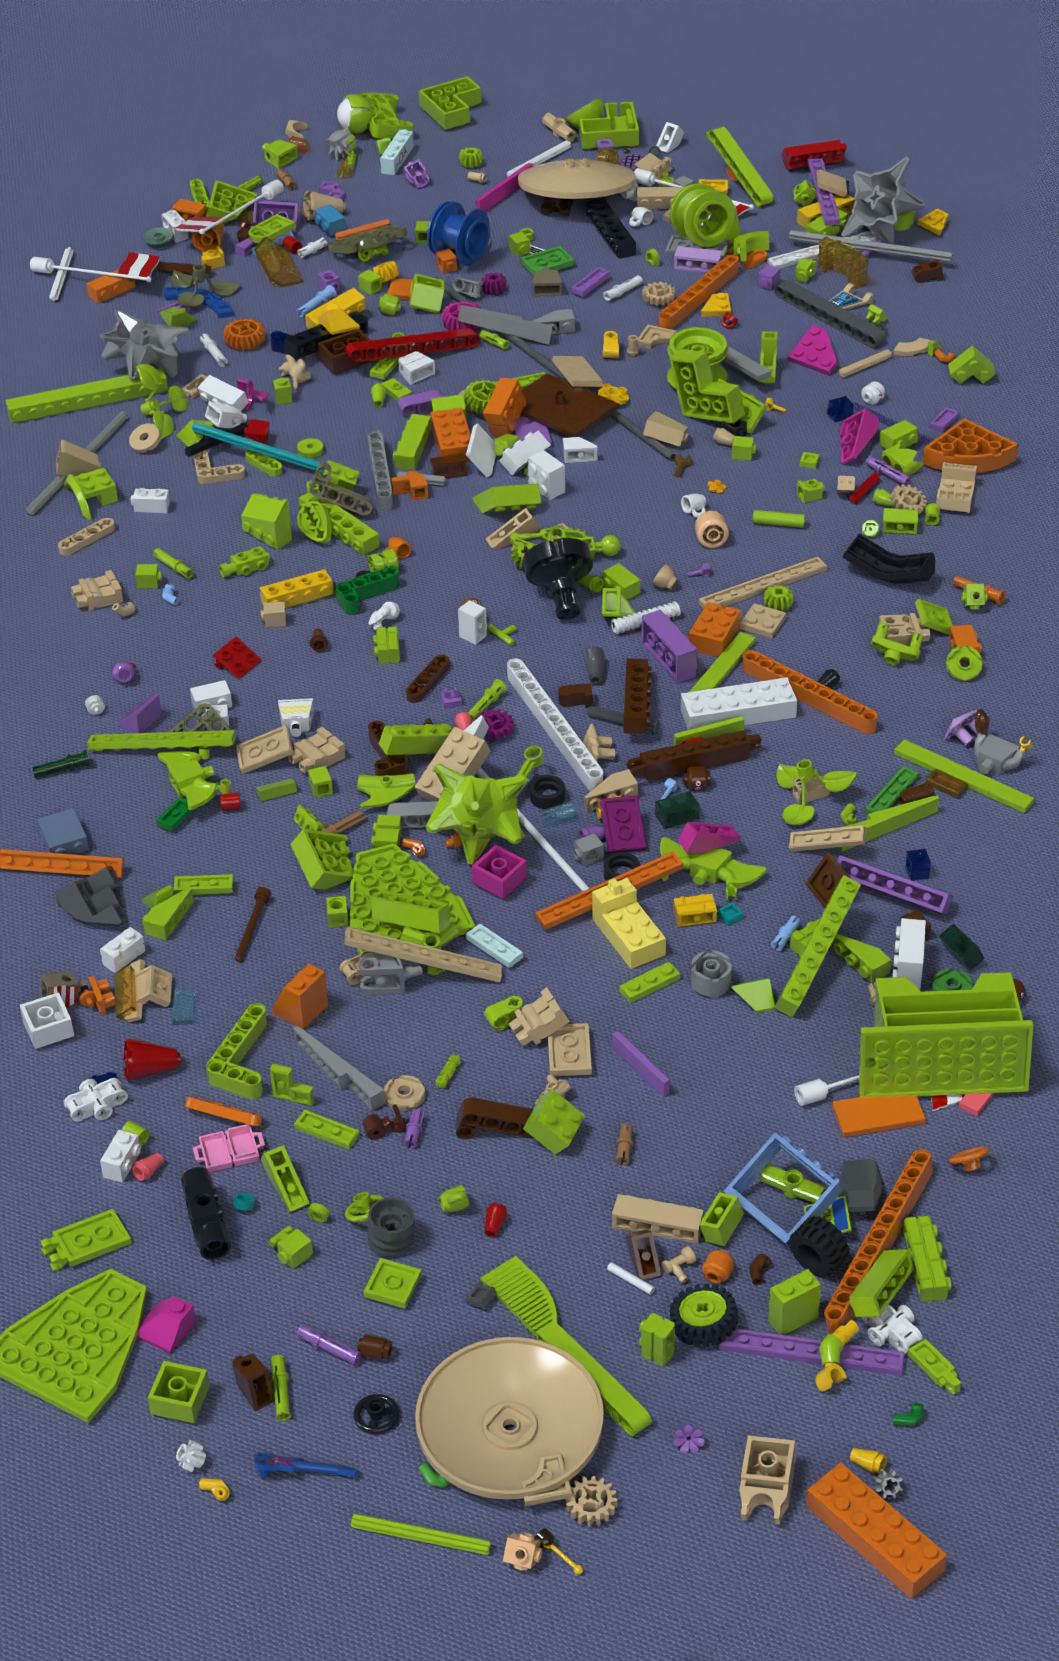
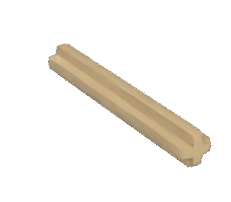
M887 349L839 369V376L844 378L890 359L892 352Z

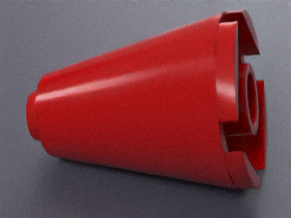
M131 1038L126 1039L123 1052V1061H125L126 1067L124 1068L125 1080H133L175 1070L177 1065L181 1063V1055L177 1053L176 1048Z

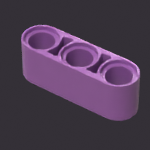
M439 390L408 395L398 400V406L405 417H411L412 414H427L433 412L431 399L444 396Z

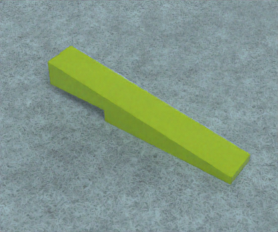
M935 795L869 813L867 820L843 827L865 825L867 829L865 842L937 813L939 796ZM846 846L838 848L841 852H843L855 846Z

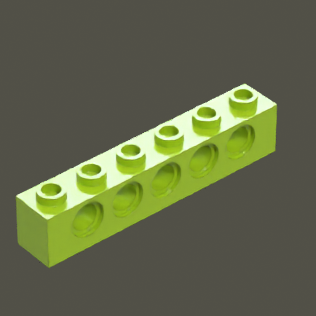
M311 492L298 498L299 510L310 501H317L324 505L331 518L332 534L354 548L355 551L365 556L380 547L379 533L338 505L312 495Z

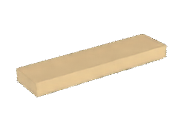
M865 825L791 832L789 849L791 852L865 845L867 829Z

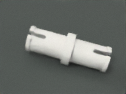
M322 237L315 242H310L307 246L299 249L297 252L300 258L303 259L310 254H315L317 250L326 247L327 241L324 240L325 238Z

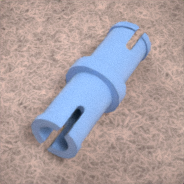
M796 916L789 918L788 922L778 930L779 934L771 942L773 949L779 945L776 951L783 949L787 941L791 940L792 933L801 925L802 922L799 918L794 922Z

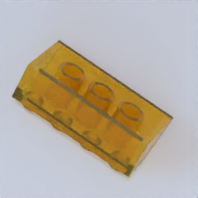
M265 236L254 251L257 255L256 258L261 262L260 265L265 269V274L269 277L268 280L273 285L277 284L280 287L303 283L304 279L288 251Z

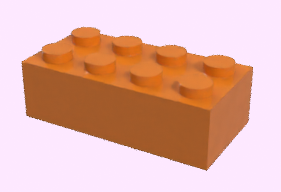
M463 408L430 412L432 433L439 457L462 453L466 463L472 462L466 456L471 435Z

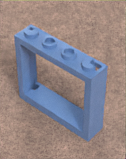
M774 1133L728 1185L724 1193L738 1196L742 1209L790 1248V1235L807 1218L811 1216L821 1217L841 1194L843 1189L839 1185L840 1180L830 1172L827 1175L823 1171L825 1168L816 1160L811 1162L807 1159L809 1155L800 1147L796 1150L792 1146L793 1142L788 1137H780L777 1133ZM781 1148L828 1186L827 1190L789 1233H786L741 1195Z

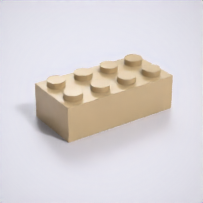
M454 727L415 785L419 796L429 802L439 801L444 788L433 769V766L441 764L465 776H475L491 752L486 741Z

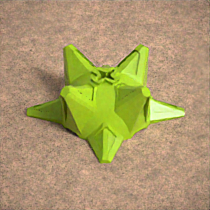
M441 764L433 766L444 789L426 824V830L429 833L453 829L460 834L468 864H475L489 840L497 835L513 844L521 842L525 834L519 825L516 797L530 779L525 775L498 780L493 778H475L473 775L465 776Z

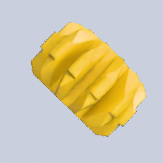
M394 261L381 263L373 269V272L382 276V283L399 275L398 266Z

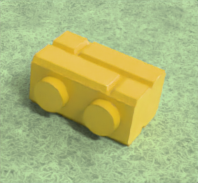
M713 894L674 898L673 914L677 927L716 922L717 908Z

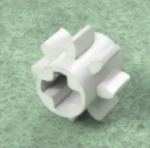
M189 1440L188 1445L182 1444L176 1454V1459L180 1461L179 1466L190 1472H193L194 1467L200 1468L206 1458V1453L202 1451L203 1446L192 1440Z

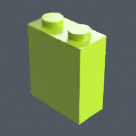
M809 1269L770 1288L768 1322L779 1335H786L817 1319L819 1316L821 1284Z

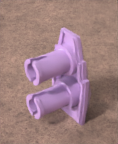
M977 710L954 718L943 740H948L956 735L965 746L971 744L975 738L964 727L968 726L978 735L975 728Z

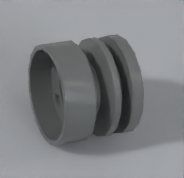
M384 1198L371 1206L368 1215L367 1242L371 1250L376 1254L384 1257H398L405 1254L411 1248L415 1214L410 1204L398 1198Z

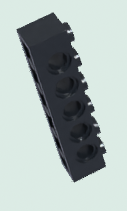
M604 198L587 201L586 214L590 217L592 223L595 224L597 230L600 231L603 239L605 238L608 246L612 248L613 253L619 259L635 256L636 241Z
M356 311L348 314L360 325V330L364 334L368 332L367 317ZM321 324L284 338V353L297 360L318 352L319 342L351 331L332 335Z

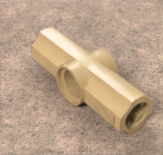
M551 113L545 114L542 118V123L553 130L554 136L563 137L568 142H572L576 137V132L565 124V119L556 118Z

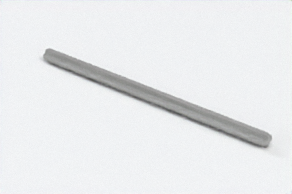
M793 230L789 232V239L949 262L953 257L951 252Z
M121 411L84 449L94 453L128 418L127 413ZM58 475L26 508L27 514L34 515L64 484L67 476Z

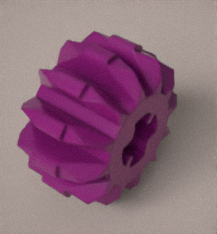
M490 272V274H485L482 277L481 281L484 283L481 285V288L485 294L497 296L506 291L507 280L503 274Z

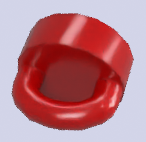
M727 311L723 315L721 323L725 328L730 329L739 320ZM726 319L731 322L730 325L725 323Z

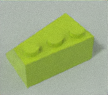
M216 180L206 217L223 218L255 199L258 194ZM246 208L222 221V223L238 218Z
M539 483L494 486L474 496L473 501L482 514L506 510L518 511L522 508L527 510L536 509V506L541 504Z
M252 494L241 515L242 529L276 550L291 542L292 534L288 499L279 500L278 497L269 498L267 495Z
M302 829L290 844L311 888L328 890L353 878L352 863L348 859L350 851L349 847L346 846L347 835Z

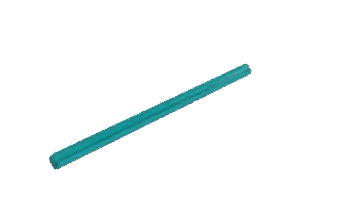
M197 422L192 425L193 432L316 471L317 466L322 463Z

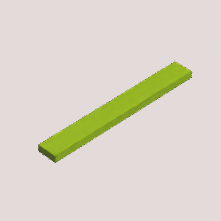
M905 739L894 749L895 755L932 772L935 769L968 783V788L1022 813H1025L1034 803L1035 798Z

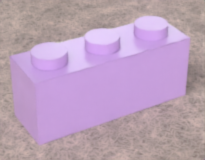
M677 246L674 255V269L708 272L722 260V251Z

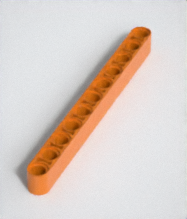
M920 1149L914 1151L827 1305L824 1315L827 1331L830 1334L834 1333L839 1326H845L853 1319L855 1313L850 1306L849 1297L884 1250H891L903 1228L904 1219L909 1217L933 1173L929 1151Z

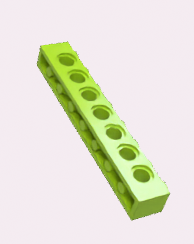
M843 875L774 1007L775 1009L790 1017H793L798 1010L861 886L860 883Z

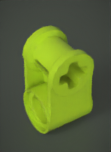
M519 996L508 997L501 1002L488 1006L484 1011V1016L496 1031H501L509 1027L508 1023L517 1018L514 1012L518 1009L522 1010L523 1000Z

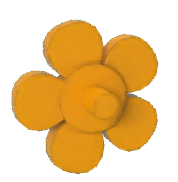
M720 480L708 481L707 483L711 492L716 491V493L721 494L726 489V485L721 484Z

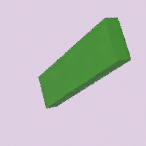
M903 766L866 806L864 813L868 815L869 813L893 807L899 801L900 792L910 788L918 780L919 773Z

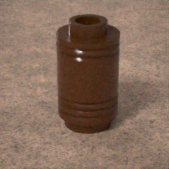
M923 783L902 790L898 797L899 803L902 805L935 796V791L931 784Z

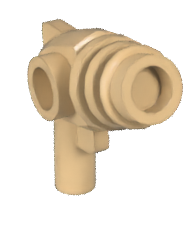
M552 1074L548 1075L547 1081L549 1083L539 1098L553 1089L565 1099L566 1092L571 1088L567 1080H557Z

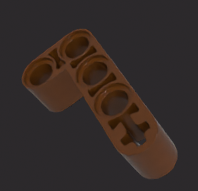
M381 721L371 722L368 725L369 741L381 757L374 765L375 776L409 774V762L406 754L386 755L379 745L385 724Z
M466 1098L457 1113L456 1135L460 1139H471L475 1136L477 1129L482 1128L534 1138L523 1129L533 1109L479 1098Z

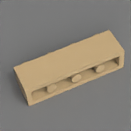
M637 187V207L670 209L673 198L684 187Z
M618 1194L612 1212V1228L631 1232L647 1229L653 1232V1236L698 1244L701 1234L699 1223L704 1217V1210Z

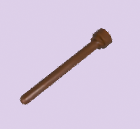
M265 887L257 888L254 895L256 904L237 950L236 962L243 960L262 907L269 902L272 895L271 891Z

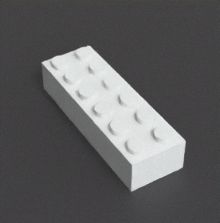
M779 678L681 693L680 710L688 730L743 716L745 719L744 725L795 718L797 699L788 678Z

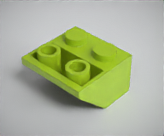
M414 274L410 286L409 307L439 314L444 294V280Z

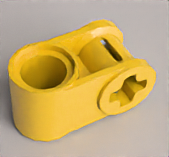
M614 331L604 333L603 358H619L618 334Z

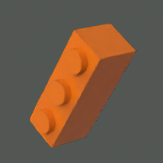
M119 269L116 270V271H113V272H111V273H117V274H118ZM104 275L86 283L88 296L99 304L136 288V281L131 278Z

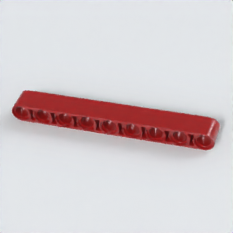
M465 328L353 342L345 347V353L353 362L402 357L413 352L426 354L472 348L478 346L481 339L473 329Z

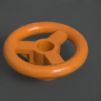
M982 1146L968 1149L950 1156L948 1162L950 1164L962 1163L965 1171L975 1170L982 1167L979 1158L989 1154L990 1148Z

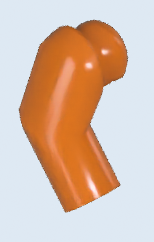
M941 349L934 351V355L940 362L950 363L956 358V355L951 352L945 355Z

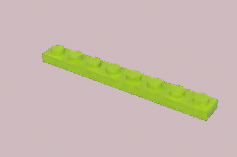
M235 730L97 734L90 736L87 747L88 750L95 751L129 748L131 750L140 748L157 749L161 747L173 749L175 747L192 748L194 746H202L204 748L211 746L228 747L233 745L236 732Z

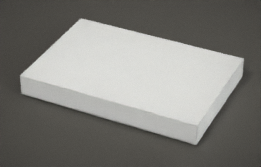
M477 423L473 426L466 456L485 477H489L492 474L496 458L495 442Z

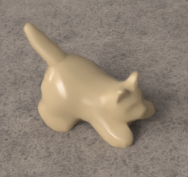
M286 355L285 359L287 362H284L278 370H282L281 376L288 374L291 376L293 389L296 390L298 383H304L311 379V374L305 369L306 364L302 359L296 362L292 356Z

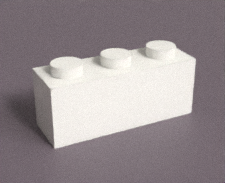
M211 375L198 387L200 398L205 402L211 401L234 406L240 412L249 403L244 391Z
M539 430L533 434L530 432L524 437L523 441H517L512 449L508 447L503 451V457L499 461L513 476L528 465L529 457L543 450L547 451L551 444Z

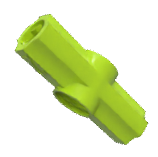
M771 1164L765 1166L759 1177V1181L783 1190V1194L791 1199L800 1197L815 1203L827 1190L826 1187L803 1178L802 1173L798 1170L785 1171Z

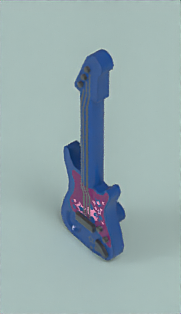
M258 1453L254 1460V1467L260 1470L259 1476L262 1478H267L269 1471L277 1470L295 1473V1470L351 1477L359 1476V1470L341 1464L308 1462L300 1457H282L268 1453Z

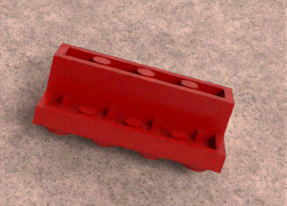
M840 140L786 147L782 152V159L787 170L807 168L808 159L822 158L824 165L841 163L845 161L844 153L847 147L846 143L841 144Z

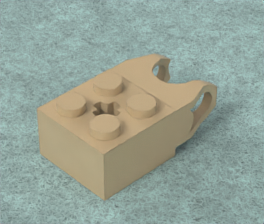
M748 1435L739 1489L742 1504V1520L747 1521L755 1507L766 1505L774 1511L775 1524L780 1525L782 1517L789 1507L797 1456L794 1440Z

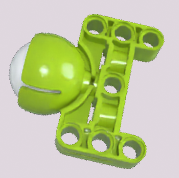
M362 92L360 95L349 94L344 97L337 110V118L343 130L347 128L353 135L363 133L369 129L371 135L375 138L384 139L390 137V139H393L399 130H413V123L398 120L395 112L397 111L399 97L394 94Z

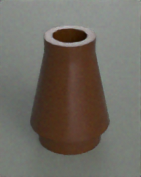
M315 629L310 640V646L313 650L320 652L327 647L328 642L323 631Z

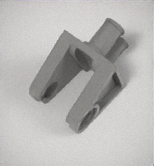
M370 952L359 959L358 962L359 970L363 975H366L360 980L361 992L365 995L405 993L404 982L406 979L423 975L421 965L416 963L403 967V964L411 963L412 961ZM366 964L374 965L372 968L363 967ZM368 982L375 983V985L371 987L365 986V984Z

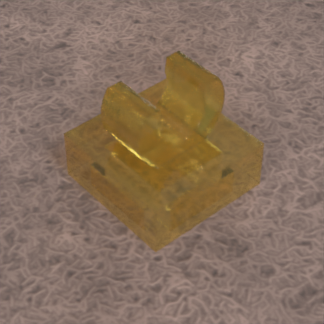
M343 158L336 177L342 179L343 174L346 177L351 176L352 173L347 170L352 171L354 167L347 165L349 160Z

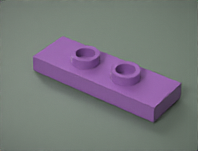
M600 267L596 268L572 286L571 292L584 297L608 279L610 271Z

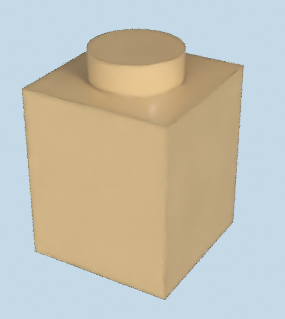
M285 602L263 603L264 610H260L261 621H265V628L286 626Z

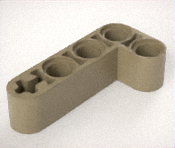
M320 463L317 466L310 485L312 495L364 516L371 513L373 503L370 498L329 482L332 468L328 463ZM323 468L327 469L328 474L322 475L320 474L319 470ZM320 484L322 489L315 490L313 485ZM331 490L337 491L338 495L332 497L330 496L329 492ZM352 497L354 501L352 503H347L345 501V498ZM368 504L365 509L362 508V505Z

